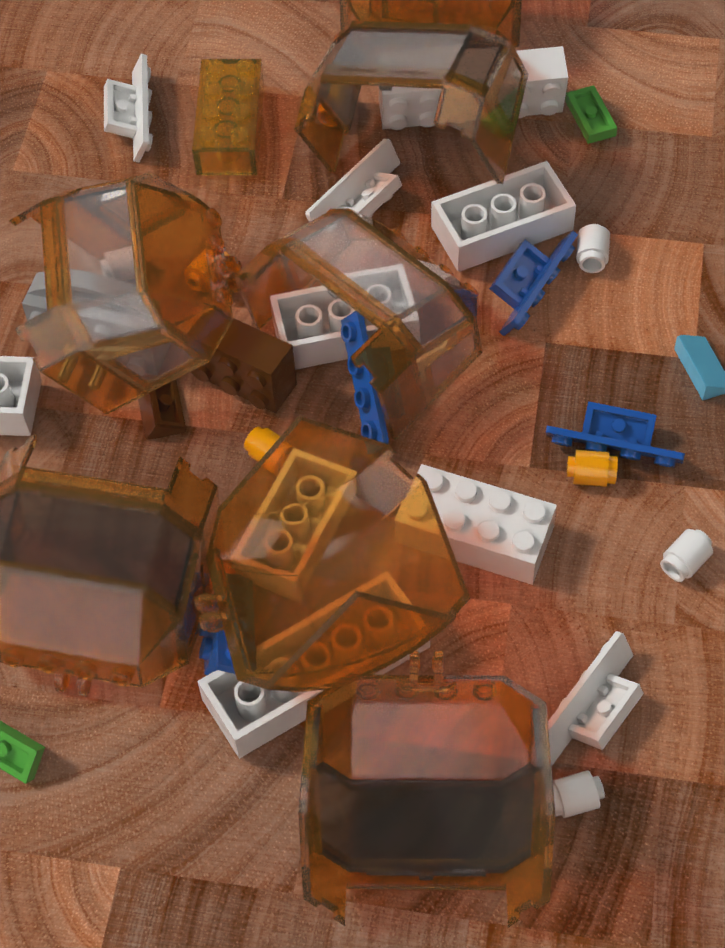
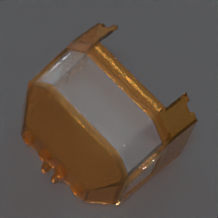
M151 172L140 176L61 192L41 201L9 220L15 226L30 219L35 220L41 225L47 311L16 327L15 330L22 341L29 340L37 354L33 361L42 374L105 414H109L209 363L233 322V298L230 292H241L245 288L244 279L239 275L242 271L240 260L238 261L235 256L224 255L226 246L221 234L222 219L216 209L210 208L199 198Z
M349 208L330 209L322 216L273 241L234 276L254 326L259 330L272 319L271 295L310 288L316 281L328 289V294L336 300L340 298L378 328L351 356V360L357 368L364 365L374 377L369 383L377 391L390 437L394 440L483 353L481 311L477 290L470 283H462L456 279L452 271L444 264L437 265L433 262L424 249L419 246L413 247L409 244L403 234L397 229L393 228L391 230L381 222Z

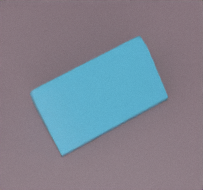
M677 336L674 350L702 401L725 394V371L706 337Z

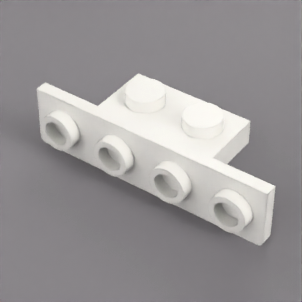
M140 54L133 69L132 85L107 79L104 85V131L133 138V161L138 163L144 152H149L153 141V135L149 133L152 111H148L152 90L148 88L151 67L147 65V55Z
M383 139L306 211L305 215L317 238L321 239L341 219L357 223H364L369 220L373 213L383 203L389 201L393 194L402 186L399 176L390 174L401 164L390 139Z
M616 631L610 640L603 645L598 656L589 668L582 673L577 684L567 697L561 701L558 709L546 725L538 732L534 744L546 765L551 767L572 738L603 750L644 694L640 684L618 677L634 656L624 633Z

